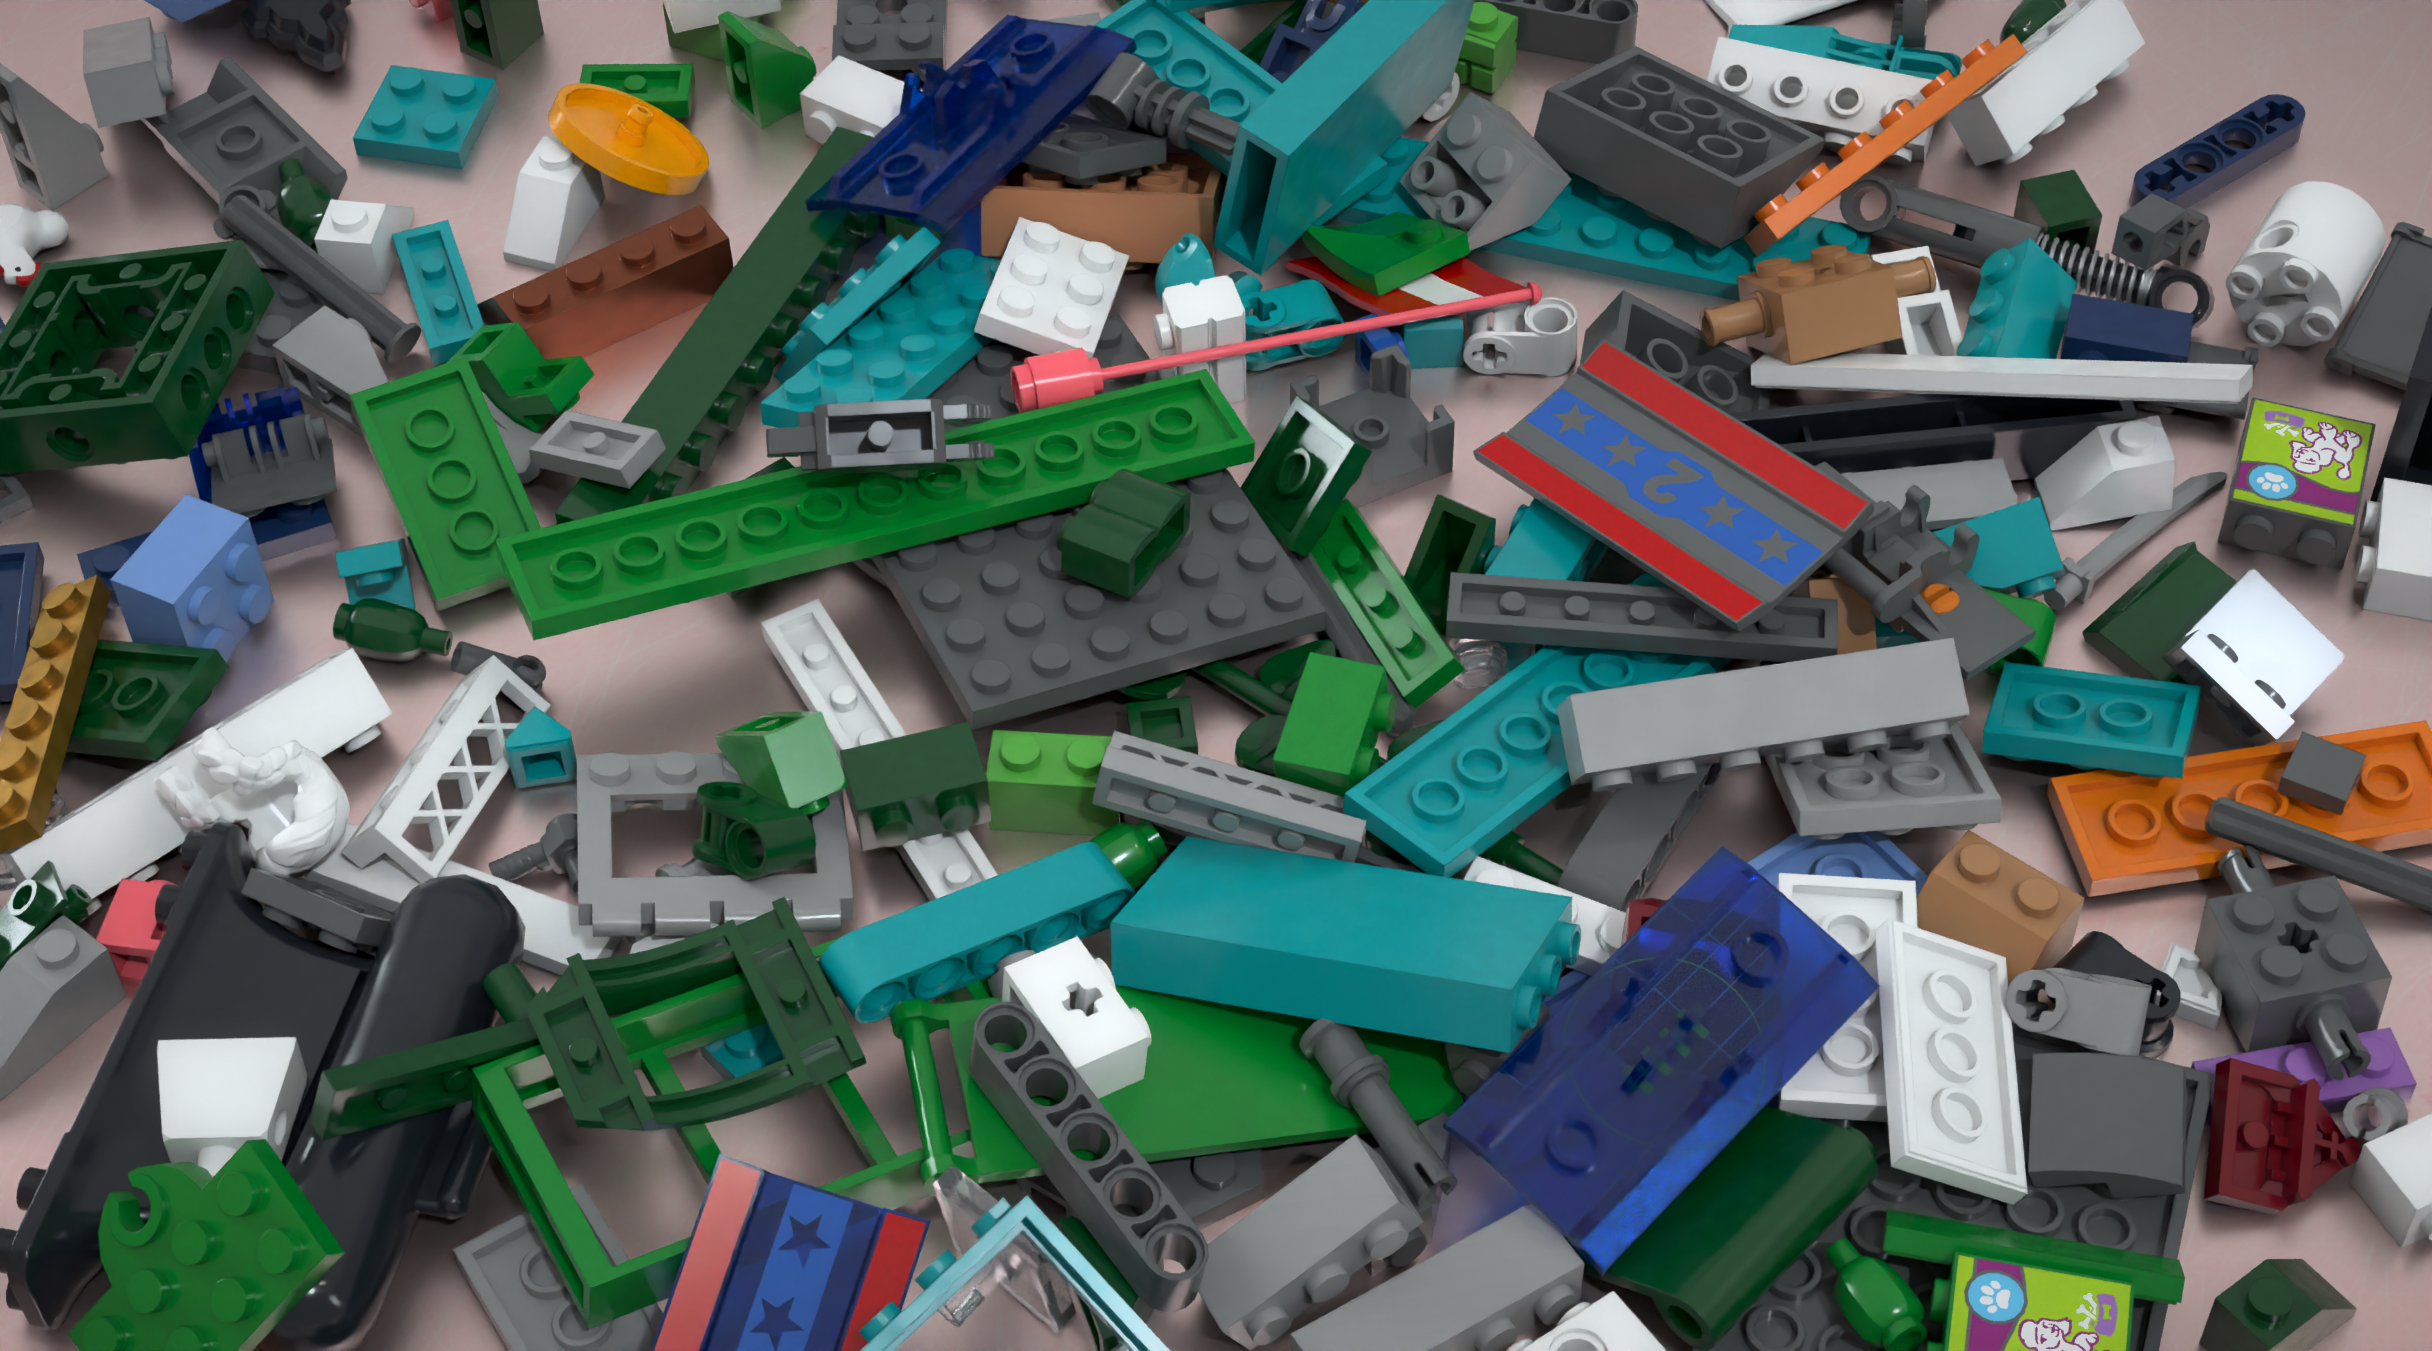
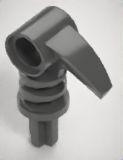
M1124 52L1119 53L1086 97V104L1090 111L1100 121L1114 129H1130L1158 138L1169 137L1173 145L1182 149H1188L1198 142L1227 156L1233 155L1240 123L1210 111V103L1207 96L1196 91L1187 93L1184 89L1177 86L1171 87L1168 82L1159 79L1156 72L1145 61L1135 55Z

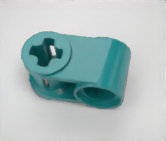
M1313 279L1302 280L1292 285L1270 290L1248 292L1240 296L1245 309L1246 341L1345 323L1325 287L1319 281ZM1254 309L1253 315L1249 316V311ZM1347 335L1268 349L1264 353L1262 351L1247 353L1246 369L1254 371L1266 370L1275 365L1310 357L1326 356L1338 349L1345 341Z

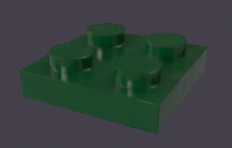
M1296 396L1240 488L1271 533L1289 549L1308 557L1318 539L1327 531L1332 516L1350 487L1359 479L1363 466L1372 451L1317 406Z

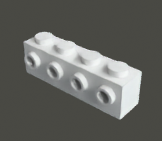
M2073 0L2022 43L2027 53L1946 115L1975 166L1998 159L2002 165L2010 164L2032 150L2029 142L2034 137L2045 135L2065 122L2063 113L2067 109L2078 107L2096 96L2098 91L2095 86L2100 81L2109 80L2125 71L2130 66L2127 58L2142 47L2145 41L2122 0Z
M1719 36L1707 78L1708 82L1826 139L1824 148L1833 152H1838L1864 131L1867 132L1871 139L1883 132L1885 129L1879 121L1905 100L1913 108L1923 102L1925 97L1921 94L1920 90L1932 81L1930 79ZM1934 124L1884 162L1902 166L1909 165L1911 160L1925 163Z

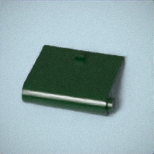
M1711 1091L1565 1239L1584 1262L1583 1274L1652 1297L1667 1325L1681 1339L1697 1349L1708 1351L1733 1328L1878 1176L1879 1168L1875 1159V1148L1862 1132L1853 1127L1846 1126L1842 1128L1835 1124L1762 1105L1602 1272L1585 1253L1603 1269L1655 1215L1653 1211L1657 1213L1711 1157L1704 1148L1689 1152H1661L1630 1184L1634 1191L1628 1186L1575 1240L1585 1253L1573 1240L1660 1152L1656 1150H1662L1717 1093ZM1718 1093L1685 1128L1703 1146L1719 1140L1734 1129L1744 1118L1753 1102ZM1754 1103L1744 1121L1731 1134L1705 1149L1713 1155L1761 1104ZM1684 1128L1664 1150L1683 1151L1702 1146ZM1635 1192L1653 1209V1211L1635 1194Z

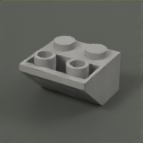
M1470 92L1401 177L1399 182L1432 219L1439 220L1442 225L1466 231L1471 251L1535 224L1572 179L1511 112Z

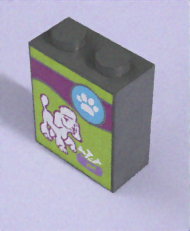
M2252 397L2240 440L2217 542L2342 570L2356 527L2376 424Z

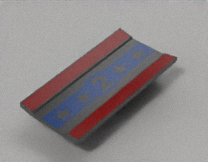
M1603 339L1580 364L1577 372L1507 433H1500L1473 451L1477 461L1738 632L1767 615L1846 544L1874 511L1871 500L1606 339Z

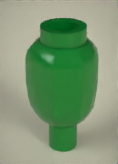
M1145 819L1137 825L1125 822L1114 824L1090 840V842H1095L1099 845L1133 889L1147 881L1155 873L1158 867L1157 858L1167 852L1161 836L1154 826Z
M1840 1239L1832 1243L1828 1247L1825 1257L1839 1274L1834 1287L1835 1298L1853 1328L1867 1344L1876 1349L1916 1351L1926 1340L1927 1330L1922 1324L1925 1315L1924 1306L1910 1286L1889 1264L1874 1257H1862L1848 1239Z

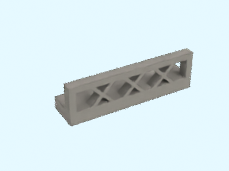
M1114 731L1110 745H1107L1092 804L1221 842L1355 862L1367 822L1342 812L1344 797L1118 731Z

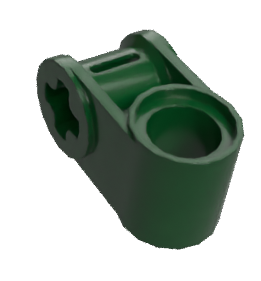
M710 782L698 787L696 799L702 805L700 837L695 839L692 847V853L697 859L717 864L744 879L752 880L804 866L813 858L816 849V835L812 823L806 814L799 809L791 808L763 796L752 787L741 783Z

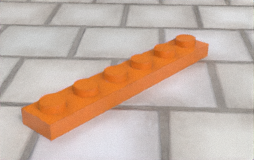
M2014 34L1996 47L1993 46L1989 39L1984 41L1960 60L1966 68L1963 72L1954 78L1947 69L1920 90L1925 100L1915 108L1905 100L1879 121L1885 129L1873 139H1871L1866 131L1862 132L1837 152L1843 160L1840 164L1829 170L1826 164L1822 162L1795 183L1801 190L1800 194L1788 202L1781 193L1758 210L1754 217L1760 224L1743 239L1755 255L1759 256L1839 196L1863 175L1871 172L2004 72L2027 53L2026 49Z

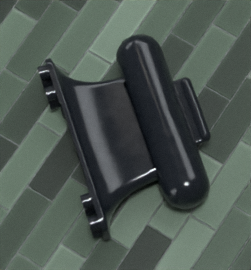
M217 822L212 826L209 833L190 831L187 834L181 850V865L184 870L190 872L183 886L165 884L158 893L155 904V917L159 924L165 925L166 931L70 1132L64 1133L47 1170L29 1167L21 1176L16 1199L19 1209L27 1212L18 1231L0 1228V1273L7 1274L9 1281L6 1290V1303L10 1309L23 1311L28 1323L33 1328L46 1331L58 1329L67 1319L76 1299L87 1282L103 1268L100 1259L98 1229L104 1203L109 1193L130 1190L139 1199L140 1216L144 1224L146 1225L151 1210L150 1200L143 1190L131 1185L127 1173L138 1167L171 1163L162 1136L157 1058L158 1040L296 1037L307 1072V1081L281 1162L342 1247L345 1254L258 1345L263 1351H355L377 1324L420 1214L445 1217L447 1219H459L466 1215L472 1205L493 1148L472 1111V1100L322 1141L310 1121L322 1071L497 1026L501 1015L483 990V981L492 970L503 964L515 963L519 967L521 966L526 927L516 907L498 886L466 874L431 878L411 889L395 909L373 960L320 946L297 936L278 922L263 916V907L259 901L241 893L251 868L256 869L244 832L238 825Z

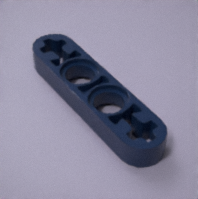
M2274 94L2264 96L2139 169L2135 174L2129 198L2131 208L2151 193L2184 209L2193 206L2297 143L2306 114L2304 107L2297 100L2289 96ZM2240 141L2248 144L2251 148L2240 150L2232 148L2224 142ZM2184 165H2203L2209 168L2211 172H2192Z

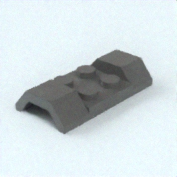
M230 57L219 61L207 92L170 111H166L167 114L141 119L163 142L165 151L217 203H219V195L222 190L230 186L242 184L253 186L259 191L262 189L269 190L275 195L277 200L281 185L284 183L278 167L283 161L291 158L300 161L305 175L312 176L322 182L330 191L334 200H338L348 179L346 170ZM276 207L270 212V216L282 225L278 208Z

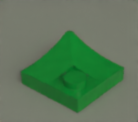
M1398 211L1379 219L1348 226L1311 225L1302 234L1304 244L1328 268L1350 284L1378 297L1470 254L1466 231L1442 225L1439 220H1425Z

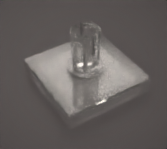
M952 1164L932 1185L954 1247L963 1255L980 1239L971 1230V1227L998 1201ZM1021 1233L938 1310L947 1321L959 1328L1000 1286L1056 1333L1076 1314L1068 1284Z

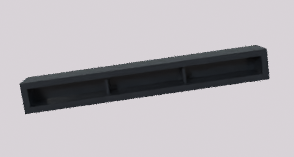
M1918 394L1728 413L1813 466L1826 462L1840 474L2003 458L2011 481L2036 478L2097 426L2139 419L2132 400L1958 394Z

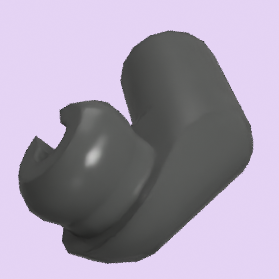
M463 641L457 644L451 660L452 672L466 676L494 655L537 693L541 691L542 682L546 677V668L538 658L531 655H523L516 658Z

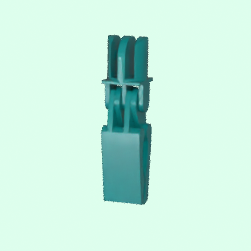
M1733 25L1728 37L1729 39L1930 80L1935 79L1947 69L1955 78L1960 74L1962 67L1961 58L1954 53L1903 47L1902 35H1899L1897 45H1890L1840 35L1834 27Z

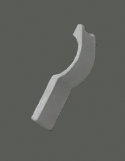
M482 392L521 483H529L544 469L630 489L666 449L658 430L568 410L544 434L534 433L511 420Z

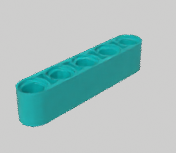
M1089 841L849 932L838 938L825 950L819 961V966L829 984L859 1023L869 1024L890 1017L891 1008L903 1000L921 999L930 1001L990 977L998 972L997 963L1014 953L1034 950L1037 954L1077 936L1082 940L1110 928L1111 921L1133 898L1136 892L1099 845Z

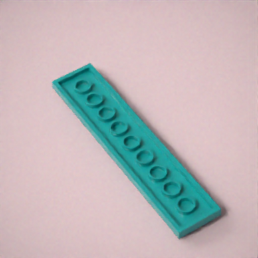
M1400 136L1380 156L1388 163L1387 179L1331 219L1360 224L1382 218L1397 211L1425 220L1432 219L1399 182L1430 142ZM1567 173L1572 180L1535 224L1477 249L1740 301L1737 276L1756 272L1755 265L1757 263L1773 258H1790L1792 263L1810 259L1813 249L1827 245H1845L1850 252L1868 254L1872 235L1858 231L1846 223L1809 217L1759 256L1755 255L1743 239L1746 235L1721 249L1701 244L1692 237V233L1670 222L1652 219L1645 214L1643 208L1623 198L1603 194L1597 189L1596 184L1576 174Z

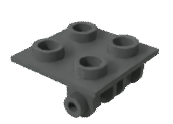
M310 413L279 420L286 445L285 449L281 447L274 421L267 422L273 449L272 452L267 453L263 451L256 426H249L254 456L250 455L243 428L213 434V441L201 444L206 465L211 467L212 504L250 518L263 512L266 507L291 502L294 505H308L320 501L327 493L336 492L337 483L332 439L329 438L324 416L312 418Z

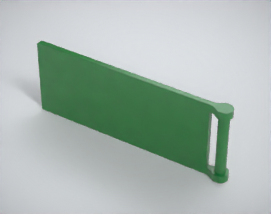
M1115 985L1116 991L1128 1008L1135 1007L1144 1016L1150 1029L1152 1041L1147 1049L1144 1079L1101 1097L1099 1101L1147 1162L1348 1137L1355 1134H1371L1354 1107L1348 1108L1336 1102L1330 1092L1332 1082L1317 1060L1306 1058L1300 1049L1301 1037L1317 1020ZM1002 996L950 1003H931L921 999L903 1000L895 1004L890 1010L889 1015L893 1034L902 1040L925 1161L920 1167L924 1191L929 1195H949L967 1186L979 1183L1046 1175L975 1082L969 1070V1055L975 1021L979 1013L987 1006L1002 1002ZM1361 1027L1357 1028L1356 1033L1370 1053L1382 1056L1387 1062L1390 1069L1388 1085L1397 1095L1417 1126L1442 1112H1445L1448 1118L1453 1121L1465 1109L1460 1089L1451 1078L1441 1041ZM948 1028L975 1158H965L953 1154L929 1034L937 1030ZM994 1043L990 1045L995 1050L1001 1052L1017 1050L1007 1043ZM1047 1096L1030 1098L1042 1106L1059 1104L1053 1098ZM1465 1111L1453 1123L1461 1122ZM1078 1149L1071 1152L1077 1158L1084 1161L1101 1159L1096 1153L1089 1150Z

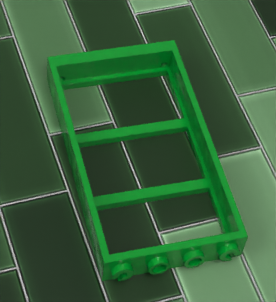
M837 939L811 948L818 964L825 950ZM742 973L610 1019L633 1071L642 1069L656 1095L685 1091L667 1059L766 1023ZM985 978L937 997L936 1000L938 1003H950L992 998L993 996L988 980ZM829 984L835 998L839 997L835 990L832 988V986ZM539 1044L472 1068V1111L588 1329H591L674 1296L695 1235L613 1267L611 1266L527 1111L528 1109L564 1097L543 1048ZM847 1073L822 1083L821 1085L871 1166L812 1189L853 1203L845 1229L930 1196L924 1191L920 1173L921 1164L925 1161L923 1147L897 1156ZM698 1124L675 1128L711 1190L721 1159L724 1157L706 1125ZM969 1129L950 1136L954 1155L975 1158ZM789 1199L758 1211H754L752 1205L749 1204L725 1276L769 1258ZM789 1215L794 1236L778 1250H792L820 1239L816 1236V1232L822 1215L806 1226Z

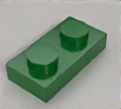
M583 64L580 83L601 85L625 92L648 102L671 117H690L695 87L693 64Z

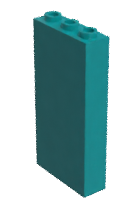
M1369 0L1239 125L1213 246L1261 276L1338 199L1377 156L1380 157L1451 86L1475 0Z
M1189 836L1185 837L1110 923L1112 976L1115 985L1315 1020L1324 1018L1338 1024L1506 1053L1512 1052L1526 1028L1533 1029L1536 1026L1541 1004L1546 996L1553 997L1556 994L1561 973L1566 965L1575 964L1581 943L1580 925L1572 923V897Z

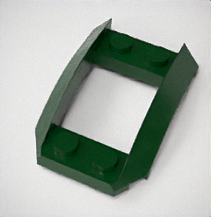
M785 897L772 902L774 910L736 926L732 919L680 941L628 955L583 960L580 953L566 958L569 964L568 968L548 992H546L543 986L525 1010L578 1128L649 1131L687 1127L723 1120L781 1102L867 1063ZM742 973L780 1050L783 1060L737 1078L710 1086L678 1093L645 1097L608 1015L632 1012Z

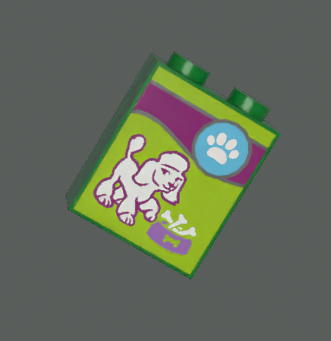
M1955 1252L1948 1280L1934 1279L1928 1322L1942 1325L1940 1343L1928 1341L1926 1351H2130L2135 1283Z

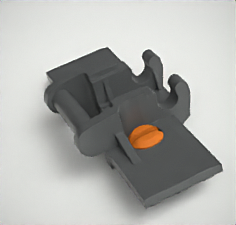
M1823 462L1815 466L1873 502L1874 511L1857 533L1821 565V569L1829 576L1834 573L1872 605V614L1881 622H1890V627L1898 633L1907 630L1920 642L1954 638L1961 674L1966 680L1974 677L2035 638V630L1966 576L1974 562L1979 545V535L1962 523L1955 529L1954 541L1950 547L1927 529L1926 518L1930 508V496L1916 485L1909 487L1905 494V504L1899 510L1889 501L1883 502L1880 500L1876 503L1828 463Z

